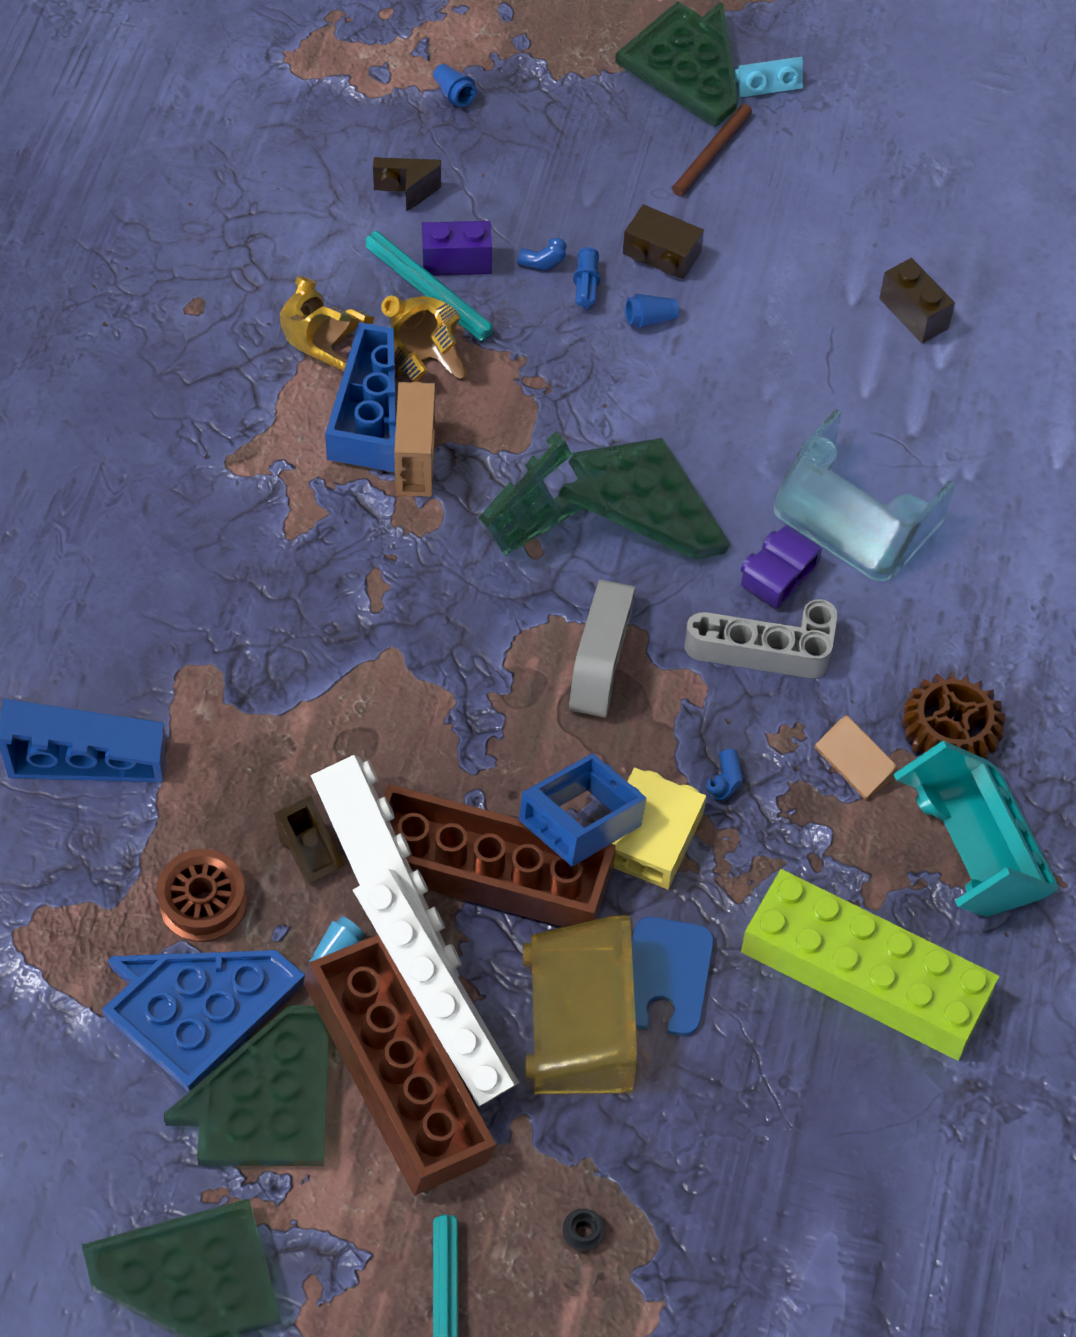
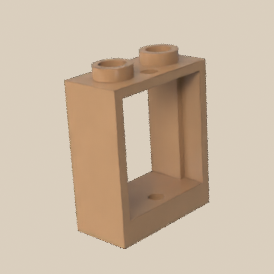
M418 381L411 383L399 382L394 450L396 496L432 497L435 445V383H422Z

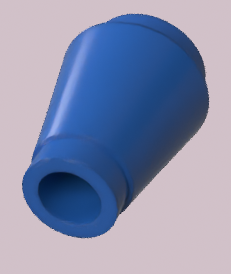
M441 64L434 70V80L452 105L465 107L474 101L477 95L475 81L471 77L447 64Z
M636 293L634 297H628L625 303L626 321L628 325H635L637 328L677 319L679 314V306L675 298L670 299Z

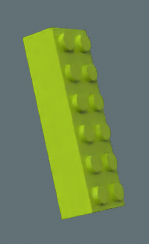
M780 869L747 926L741 948V953L957 1061L960 1060L992 997L999 979V975L783 869Z

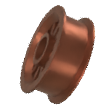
M196 849L182 853L164 867L158 878L156 894L161 917L166 926L183 939L195 942L219 939L234 930L245 914L247 896L243 874L238 865L221 852L209 849ZM200 892L210 893L206 898H194Z

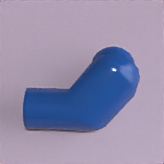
M552 238L549 240V246L540 252L521 248L517 264L539 270H549L564 260L567 248L566 242L560 238Z
M726 749L719 753L722 773L716 775L714 780L711 778L707 780L706 789L713 799H728L743 783L738 752L735 749Z

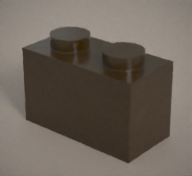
M643 204L624 231L623 254L635 261H641L660 269L666 274H672L684 279L702 252L704 229Z
M912 257L884 272L879 299L922 344L949 329L955 302Z

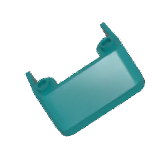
M943 740L893 774L896 781L916 789L918 793L916 796L917 804L926 815L930 816L932 814L936 818L943 820L972 879L965 884L966 893L955 900L957 907L989 917L1045 899L1058 890L1057 881L1001 772L992 762Z

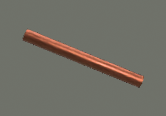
M741 104L672 186L674 194L682 196L748 118L752 113V109L748 104Z

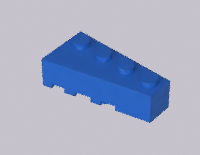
M3 698L0 716V751L8 778L163 782L167 738L163 722Z

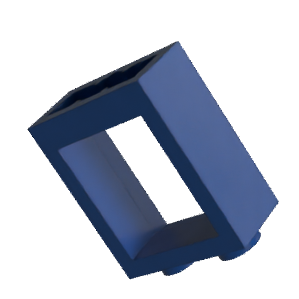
M591 753L523 791L519 821L567 863L574 866L641 827L647 798L636 787H633L617 774L611 766L605 764L595 754ZM589 791L612 812L584 828L559 806Z

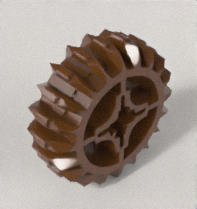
M953 672L947 676L946 680L938 673L932 678V682L923 679L919 684V688H913L910 692L909 698L904 703L902 710L904 714L901 725L903 729H906L904 734L905 741L913 742V753L922 751L925 753L944 740L987 760L989 754L993 755L997 751L999 742L1002 741L1005 733L1004 725L1006 718L1005 714L1001 713L1002 701L993 700L995 696L994 689L983 691L982 680L975 684L970 683L968 673L962 680L956 679ZM937 705L938 711L933 712V716L925 718L924 713L929 708ZM981 725L982 731L970 738L969 731H972L974 726Z

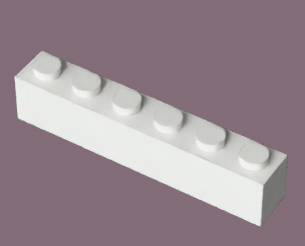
M352 755L312 774L311 778L359 884L362 885L386 869L395 870L457 977H460L456 969L461 966L459 956L452 944L445 945L440 934V930L445 929L441 916L435 906L429 909L423 894L428 892L426 883L419 870L414 872L411 870L406 857L411 855L410 848L403 834L396 835L391 826L390 820L394 819L395 816L386 797L384 796L379 799L373 784L378 782V778L369 760L362 762L360 757Z
M386 869L353 889L478 1107L519 1084L515 1074L397 872L392 869Z

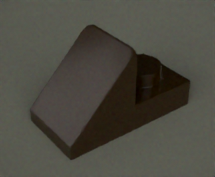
M374 157V190L405 191L406 211H408L441 188V160Z
M311 795L274 813L280 842L283 846L289 847L306 883L311 884L344 866Z

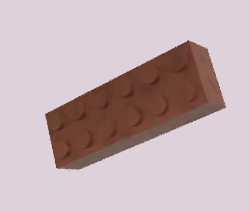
M387 784L383 797L385 796L395 816L394 819L390 820L391 826L396 835L403 834L411 851V855L406 857L412 872L419 870L428 890L583 933L593 934L614 867L616 845L610 844L576 865L571 866L523 825L518 818Z
M375 935L309 962L303 984L413 1196L487 1164L496 1143L445 1048L380 936Z

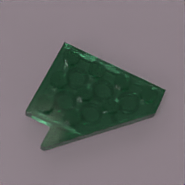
M677 1L616 52L615 63L714 127L720 125L737 110V91L724 4L721 2L702 17Z
M663 438L573 452L568 463L580 481L563 484L559 492L561 498L691 558L701 559L726 554L731 545Z
M289 1005L164 1113L165 1126H199L198 1165L324 1166L330 1034L316 1007Z
M249 1198L82 1244L93 1291L177 1337H240L242 1334L281 1323L279 1309Z

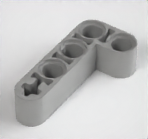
M599 579L575 660L569 711L607 717L614 675L632 613L636 586Z
M823 599L810 601L805 606L801 627L699 612L692 615L687 622L684 643L685 651L691 658L699 661L804 678H819L827 672L835 636L837 610L829 601ZM734 641L744 642V644H739ZM771 647H778V648H781L782 650H776V649H773V648H771ZM809 653H815V654H818L819 656H813V655H810Z

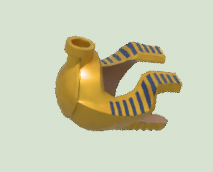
M297 276L295 284H297L295 294L285 303L280 313V326L286 340L296 349L344 372L347 359L333 351L332 347L357 329L359 322L373 324L375 317L362 310L349 309L342 311L336 307H325L321 293L315 290L317 282L303 276Z
M390 295L383 300L381 305L382 312L390 317L391 328H394V354L397 376L407 373L412 381H418L427 372V368L422 361L432 357L441 362L442 366H445L455 377L459 379L466 377V369L455 347L457 342L453 337L460 320L459 313L453 307L441 300L426 296L413 297L403 301L396 296Z

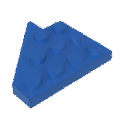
M277 950L112 956L108 960L109 967L126 981L128 985L104 1006L102 1011L103 1015L190 1093L303 985L305 975Z

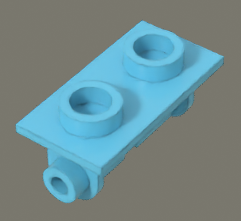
M802 56L738 66L739 69L734 70V80L736 83L739 82L740 98L803 88Z

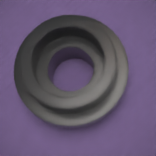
M577 1209L565 1218L562 1230L563 1237L566 1243L575 1250H593L604 1239V1221L595 1211ZM580 1226H586L592 1233L587 1237H581L576 1233V1229Z

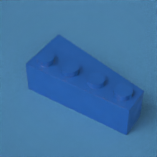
M359 322L325 433L327 460L395 472L394 328Z

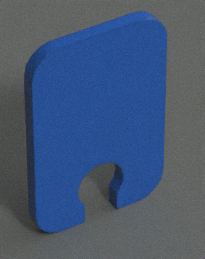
M645 917L637 922L634 928L619 1009L622 1022L633 1028L647 1030L649 1020L648 1004L656 999H664L671 1003L674 1008V1014L669 1019L667 1034L689 1036L698 1029L713 946V936L706 927L657 917Z

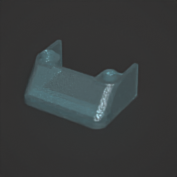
M835 409L802 444L775 495L774 513L779 519L869 578L876 581H886L898 573L947 518L955 484L948 481L929 503L911 494L896 497L888 506L879 502L830 470L837 457L835 445L842 412Z

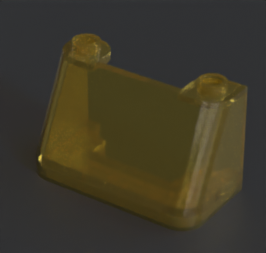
M612 915L531 934L530 943H523V967H531L534 1054H526V1079H534V1094L633 1092L637 1064L630 916Z

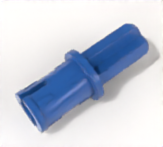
M585 247L578 252V268L574 273L573 281L576 284L575 303L577 306H583L584 309H590L591 305L596 303V289L600 283L601 276L598 272L599 252L592 247Z

